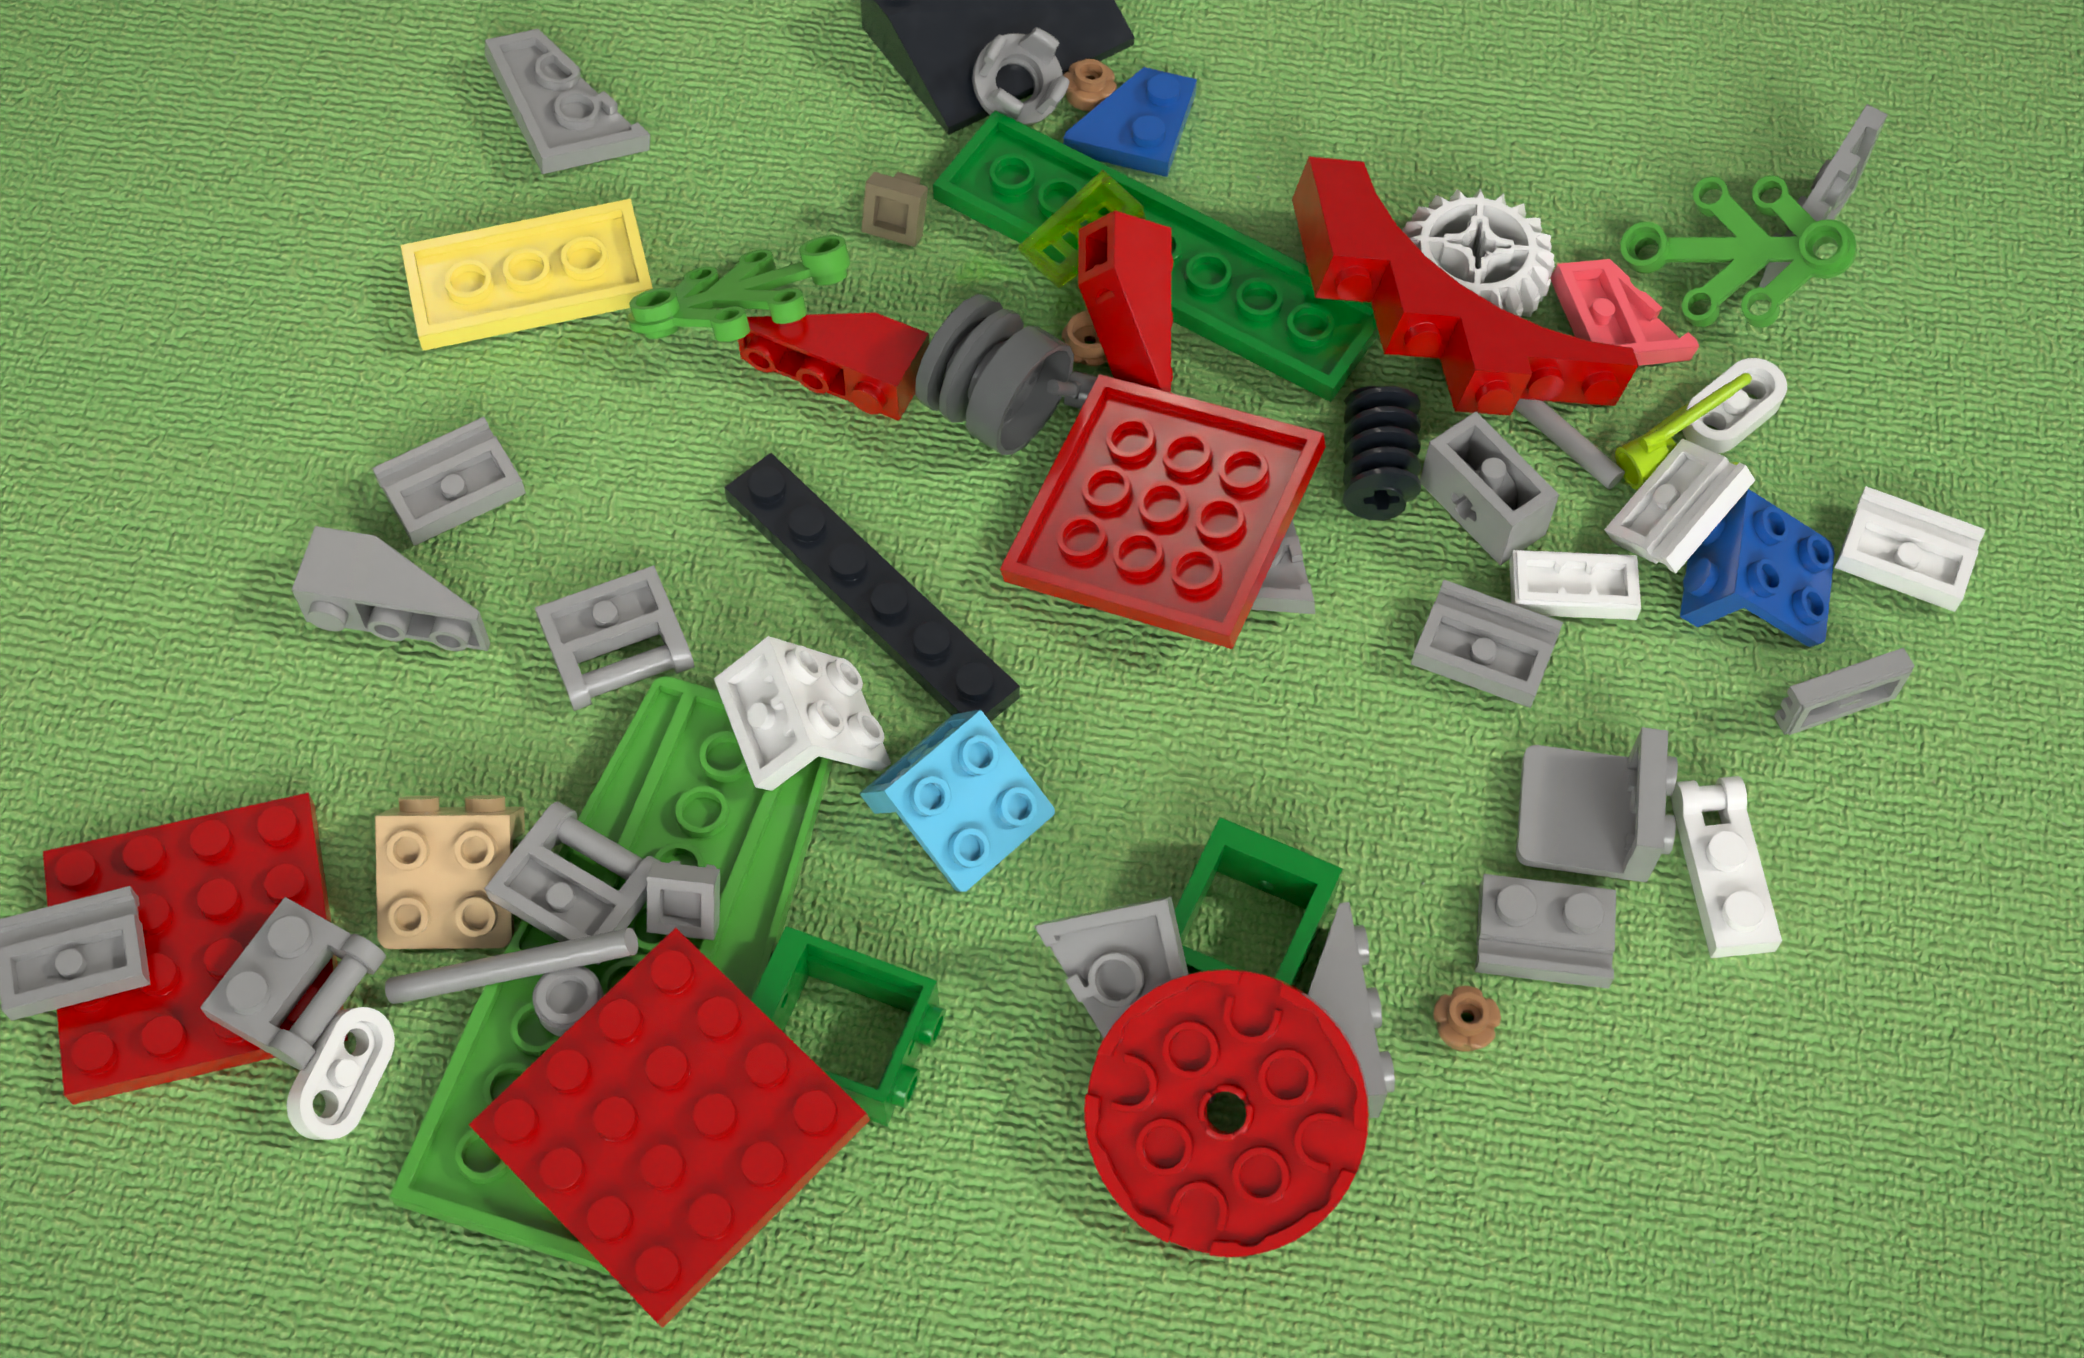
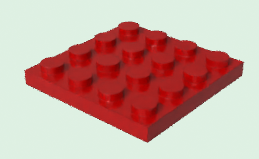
M1099 374L1000 567L1004 582L1233 649L1326 447L1324 433Z
M309 792L43 851L48 907L131 886L139 897L140 906H137L139 920L143 926L151 984L56 1009L64 1096L72 1105L275 1058L270 1053L207 1018L200 1007L284 897L331 922L315 804ZM335 955L332 956L279 1029L290 1030L337 967V957ZM346 1034L344 1041H348V1034Z
M675 927L468 1125L663 1328L870 1119L867 1113Z

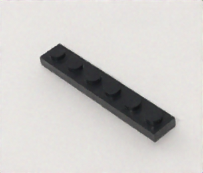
M769 453L724 487L726 500L948 713L953 715L982 710L991 722L1020 698V686L772 453Z

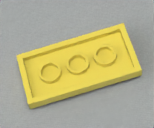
M631 198L400 245L417 334L423 351L630 308L629 303L633 297L653 289Z

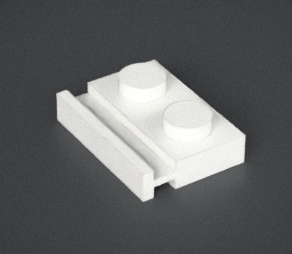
M1681 439L1604 530L1614 544L1655 564L1661 562L1670 571L1677 573L1754 483L1755 479L1746 465L1742 463L1734 465L1723 455Z
M1866 486L1857 503V509L1851 520L1835 568L1955 612L1963 600L1978 554L1977 550L1986 529Z

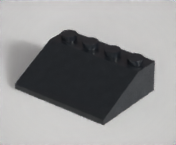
M861 0L862 28L948 135L989 116L976 97L972 77L978 55L998 35L1013 33L1027 35L1036 27L1048 32L1059 42L1055 56L1060 63L1063 74L1069 72L1070 65L1077 61L1085 59L1102 61L1134 45L1135 37L1115 0ZM1008 64L997 73L996 85L998 89H1003L1018 100L1032 95L1034 81L1031 74L1024 67L1017 64Z

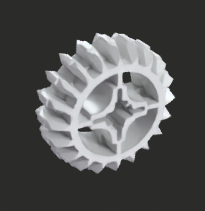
M1481 188L1473 198H1466L1458 189H1456L1449 201L1435 195L1428 208L1418 206L1416 213L1412 216V220L1406 222V226L1402 229L1427 258L1457 282L1514 315L1531 317L1532 313L1537 309L1539 302H1542L1543 296H1546L1551 283L1549 278L1555 266L1554 254L1551 253V235L1541 233V218H1525L1524 203L1512 208L1507 206L1504 193L1496 200L1484 198Z

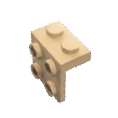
M500 795L465 797V807H439L438 796H405L398 798L399 807H393L375 816L377 938L384 948L481 949L503 948L510 943L514 936V914L489 900L484 888L513 853V840L525 833L524 807H505V796Z

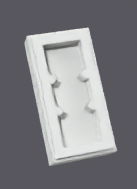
M1512 551L1509 561L1511 604L1544 616L1637 620L1641 610L1637 555Z

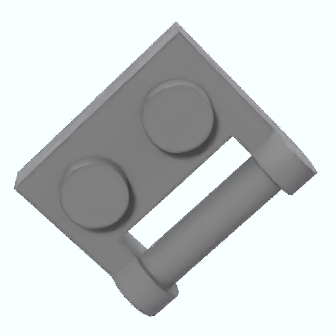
M654 565L535 607L539 623L574 711L592 705L591 698L673 668L677 674L695 667L686 639ZM659 634L665 644L585 674H581L578 663Z
M558 801L551 804L484 889L489 900L557 941L563 942L627 928L647 902V874L652 862L661 861L653 856H647L643 859L578 821L577 813ZM564 843L627 881L618 891L553 853L551 850L554 846Z
M284 897L200 1008L207 1018L290 1066L298 1070H304L316 1053L312 1047L364 975L366 973L375 974L386 959V955L368 939L358 934H350ZM335 955L342 959L290 1030L279 1029L332 956Z

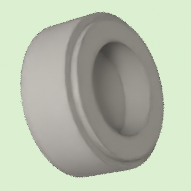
M579 966L545 973L534 988L533 1006L543 1027L554 1035L562 1036L604 996V993L596 975L586 967Z

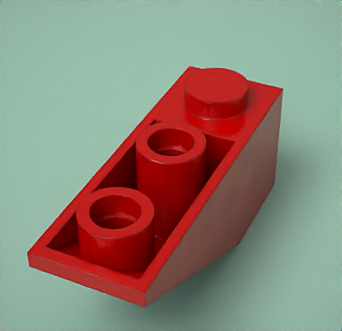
M1114 210L1079 229L1078 286L1113 377L1171 393L1173 379L1171 367V327L1173 324V313L1171 310L1172 228Z
M876 312L805 315L798 321L786 324L773 322L771 316L747 317L750 332L745 337L738 339L741 359L747 361L757 370L766 373L776 372L800 382L810 391L820 394L829 393L852 402L857 408L873 415L882 414L897 421H900L915 395L916 376L922 357L929 346V333Z

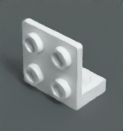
M768 636L714 678L754 786L757 788L773 791L818 756L879 772L891 764L883 744V729L879 722L871 715L861 691L863 686L862 678L857 669L844 658Z

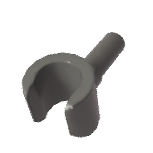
M1075 370L1068 381L1049 380L1046 384V391L1051 395L1064 396L1065 405L1082 409L1097 377Z

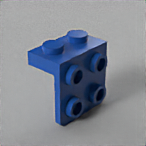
M1748 489L1687 560L1686 574L1683 580L1684 590L1680 617L1699 628L1745 608L1807 647L1819 645L1826 639L1835 554L1834 547L1827 538Z

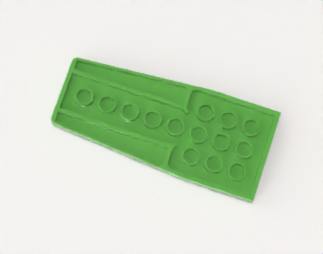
M662 676L657 678L649 688L577 820L643 859L647 856H653L664 863L680 861L681 865L698 867L715 865L716 869H720V919L714 940L686 938L751 1000L782 935L833 760L818 756L773 791L757 788L754 786L719 691L670 676ZM566 844L563 845L558 854L560 857L618 891L627 881ZM647 902L627 927L632 928L637 936V953L633 956L603 961L599 965L594 963L583 966L596 975L604 995L667 936L665 934L647 932ZM522 920L504 954L558 943L559 941ZM544 974L486 985L474 1006L389 1197L396 1206L610 1274L468 1125L561 1037L552 1034L543 1027L533 1006L534 988Z

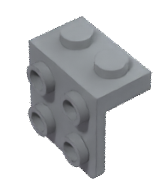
M1642 727L1629 757L1542 745L1528 747L1522 759L1516 846L1518 861L1530 867L1647 882L1661 854L1670 855L1675 838V816L1665 814L1666 795L1672 796L1678 770L1677 757L1667 756L1668 731Z

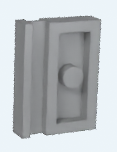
M485 417L372 468L379 486L387 496L391 507L413 546L526 494L522 479L498 439L491 432Z
M1443 580L1437 599L1433 604L1414 651L1411 665L1531 708L1563 622Z
M1483 874L1479 887L1476 942L1478 948L1475 972L1609 989L1614 979L1612 960L1615 951L1616 890Z
M131 886L0 919V998L2 1011L11 1021L151 985L143 926L139 920L137 906H140L139 897Z

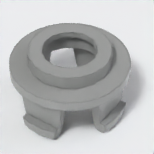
M1036 27L1027 35L1015 33L998 35L985 46L975 61L972 79L976 97L989 115L996 110L1026 126H1030L1044 120L1052 113L1064 97L1070 80L1063 76L1060 63L1055 56L1056 49L1059 46L1058 40L1048 32ZM1008 64H1017L1024 67L1031 74L1034 81V90L1032 96L1027 101L1021 102L1003 89H998L996 76L1002 67Z

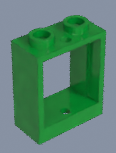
M1219 817L1175 908V916L1188 974L1219 969L1240 970L1183 945L1216 873L1219 872L1306 909L1275 976L1276 979L1295 987L1336 897L1343 868Z
M786 926L751 999L783 1032L809 976L910 1013L877 1089L823 1070L867 1113L871 1121L888 1126L896 1106L905 1109L913 1097L920 1075V1070L913 1066L922 1046L925 1045L932 1048L942 1029L946 1009L939 1007L937 980Z

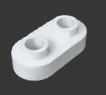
M1747 358L1735 363L1695 395L1686 410L1743 373H1749L1752 381L1732 397L1684 428L1682 432L1687 441L1716 453H1724L1734 448L1779 409L1787 392V381L1783 372L1773 363L1760 358ZM1747 393L1755 395L1758 399L1749 398ZM1706 425H1711L1715 427L1717 430L1711 429Z
M369 1007L340 1010L312 1046L316 1052L305 1069L300 1070L287 1098L289 1120L295 1130L304 1137L314 1140L338 1139L349 1134L359 1123L394 1050L395 1039L392 1026L381 1012ZM349 1031L356 1038V1048L352 1054H349L344 1046V1039ZM318 1093L322 1094L326 1103L325 1110L320 1117L313 1110V1100Z

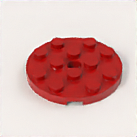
M1234 969L1207 970L1173 979L1154 988L1133 1003L1113 1024L1097 1051L1088 1093L1085 1094L1084 1107L1087 1140L1095 1167L1109 1193L1123 1211L1139 1226L1166 1243L1170 1241L1182 1247L1217 1257H1244L1275 1250L1299 1239L1320 1224L1340 1203L1359 1169L1366 1147L1370 1114L1368 1091L1359 1059L1351 1042L1332 1016L1314 999L1282 980L1265 974ZM1231 1092L1245 1102L1246 1119L1243 1126L1238 1130L1231 1132L1221 1131L1215 1128L1209 1121L1207 1105L1215 1093Z

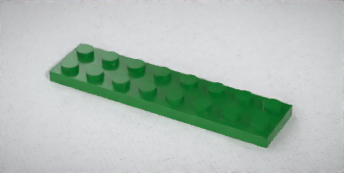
M994 110L933 183L934 200L1077 273L1079 229L1114 210L1171 227L1173 256L1171 310L1173 322L1329 402H1332L1379 335L1370 302L1315 298L1307 265Z

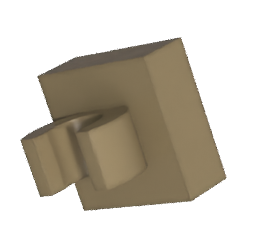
M873 172L866 181L861 232L915 247L923 236L928 187L920 185L921 178L902 172H897L894 177Z

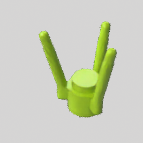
M1749 373L1741 374L1688 410H1686L1689 405L1687 403L1645 434L1617 447L1615 459L1617 465L1625 471L1623 476L1625 481L1633 489L1639 490L1675 448L1676 443L1672 436L1750 384L1752 381L1751 375Z

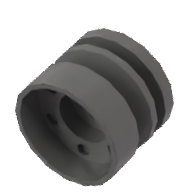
M976 294L963 301L946 318L933 336L919 366L916 376L915 395L923 405L933 411H940L943 417L951 423H963L966 421L965 427L970 435L999 454L1012 455L1024 448L1044 427L1054 413L1062 396L1049 394L1046 391V384L1049 380L1068 381L1073 371L1074 354L1069 345L1038 326L1023 328L1024 323L1018 313L1013 310L1003 309L1000 302L989 295Z

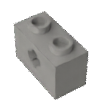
M1476 411L1429 442L1420 478L1421 485L1499 565H1502L1511 558L1513 550H1524L1546 535L1559 494Z

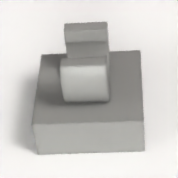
M653 861L647 874V932L668 935L676 927L685 937L714 940L720 919V869H716L715 865L698 867L681 865L680 861H671L670 863Z

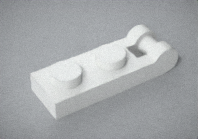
M1740 776L1721 777L1717 779L1716 785L1699 786L1695 780L1676 782L1671 796L1672 808L1710 958L1776 952L1782 943L1747 812V792L1743 779ZM1718 810L1722 824L1705 826L1702 812Z

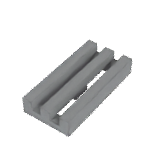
M1901 648L1790 686L1787 691L1789 697L1782 700L1780 704L1782 709L1777 710L1774 718L1784 735H1792L1893 700L1897 697L1912 673L1914 664L1905 649Z

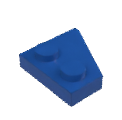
M1143 67L1068 129L1064 135L1063 144L1100 162L1167 177L1196 95L1197 79Z

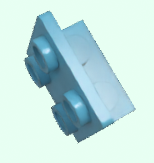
M982 710L953 714L859 793L874 814L897 813L957 892L969 890L1055 814V809Z

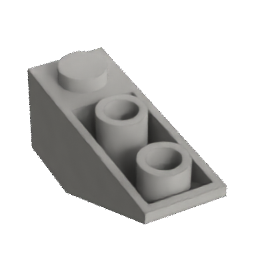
M318 526L314 527L292 587V592L306 622H311L313 625L327 631H341L344 628L372 632L374 635L389 641H402L405 638L429 641L450 651H462L466 648L488 651L490 641L480 612L375 535Z
M1349 902L1339 903L1308 996L1314 999L1332 1016L1351 1042L1365 1076L1369 1098V1118H1378L1387 1094L1395 1090L1394 1067L1389 1051L1379 1052L1375 1028H1381L1382 1010L1376 987L1366 988L1362 966L1369 964V944L1364 925L1354 926Z

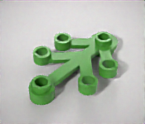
M1774 175L1765 176L1755 183L1752 189V198L1760 213L1766 216L1777 215L1794 236L1770 237L1731 197L1726 183L1719 177L1710 176L1701 179L1695 185L1693 200L1700 213L1709 217L1715 216L1735 237H1667L1659 225L1653 222H1639L1629 227L1623 234L1620 250L1628 266L1632 270L1644 274L1658 271L1666 262H1731L1703 287L1694 288L1684 296L1681 304L1682 311L1687 321L1696 327H1706L1713 324L1719 317L1720 304L1769 262H1791L1767 286L1751 289L1742 299L1741 310L1746 321L1754 327L1763 328L1770 326L1777 320L1780 314V304L1812 277L1828 279L1844 273L1854 262L1857 254V243L1853 232L1844 223L1832 219L1815 221L1790 196L1786 182ZM1776 188L1782 191L1780 198L1773 203L1761 201L1762 194L1768 189ZM1712 189L1722 191V195L1717 202L1712 204L1702 202V197L1707 191ZM1830 243L1838 247L1836 253L1830 258L1821 259L1816 256L1817 249L1823 244ZM1655 245L1658 247L1657 253L1652 258L1647 260L1638 258L1639 251L1644 246ZM1699 300L1711 302L1710 309L1702 315L1691 313V308L1695 302ZM1758 300H1768L1771 302L1770 309L1763 315H1753L1750 313L1751 306Z
M827 235L811 239L799 248L802 262L776 269L772 252L765 249L754 250L742 255L738 259L739 263L721 279H719L717 269L714 267L693 269L683 276V281L674 289L655 288L633 297L629 303L632 311L628 315L630 329L633 332L644 334L649 339H659L674 334L678 331L679 326L705 327L713 329L714 337L717 341L731 342L745 337L750 332L745 309L770 310L772 321L778 324L798 321L807 314L802 291L795 288L772 291L771 289L812 277L814 284L821 286L842 281L847 277L846 268L850 265L846 241L838 235Z

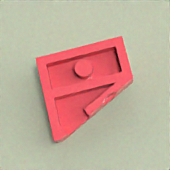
M1611 259L1558 263L1550 277L1551 283L1575 337L1592 342L1631 347L1634 350L1639 366L1690 361L1699 348L1696 338L1689 332L1679 338L1657 317L1662 307L1646 292L1637 289L1631 283L1630 277Z

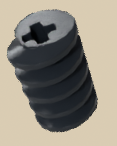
M1361 387L1350 392L1344 400L1346 406L1343 435L1345 443L1343 462L1345 464L1343 483L1345 485L1343 503L1346 509L1355 516L1368 520L1386 521L1404 512L1406 502L1416 498L1421 490V482L1417 476L1421 469V461L1417 456L1421 448V441L1417 436L1421 428V421L1417 416L1420 411L1421 401L1417 394L1401 387Z

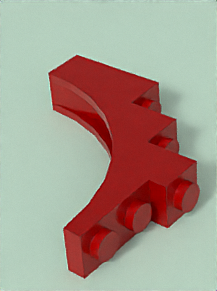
M1308 157L1292 197V203L1315 298L1370 302L1384 354L1440 358L1455 412L1474 413L1476 411L1482 414L1511 416L1519 399L1616 406L1639 366L1633 348L1592 342L1544 328L1499 308L1457 282L1427 258L1397 226L1376 194L1363 161Z

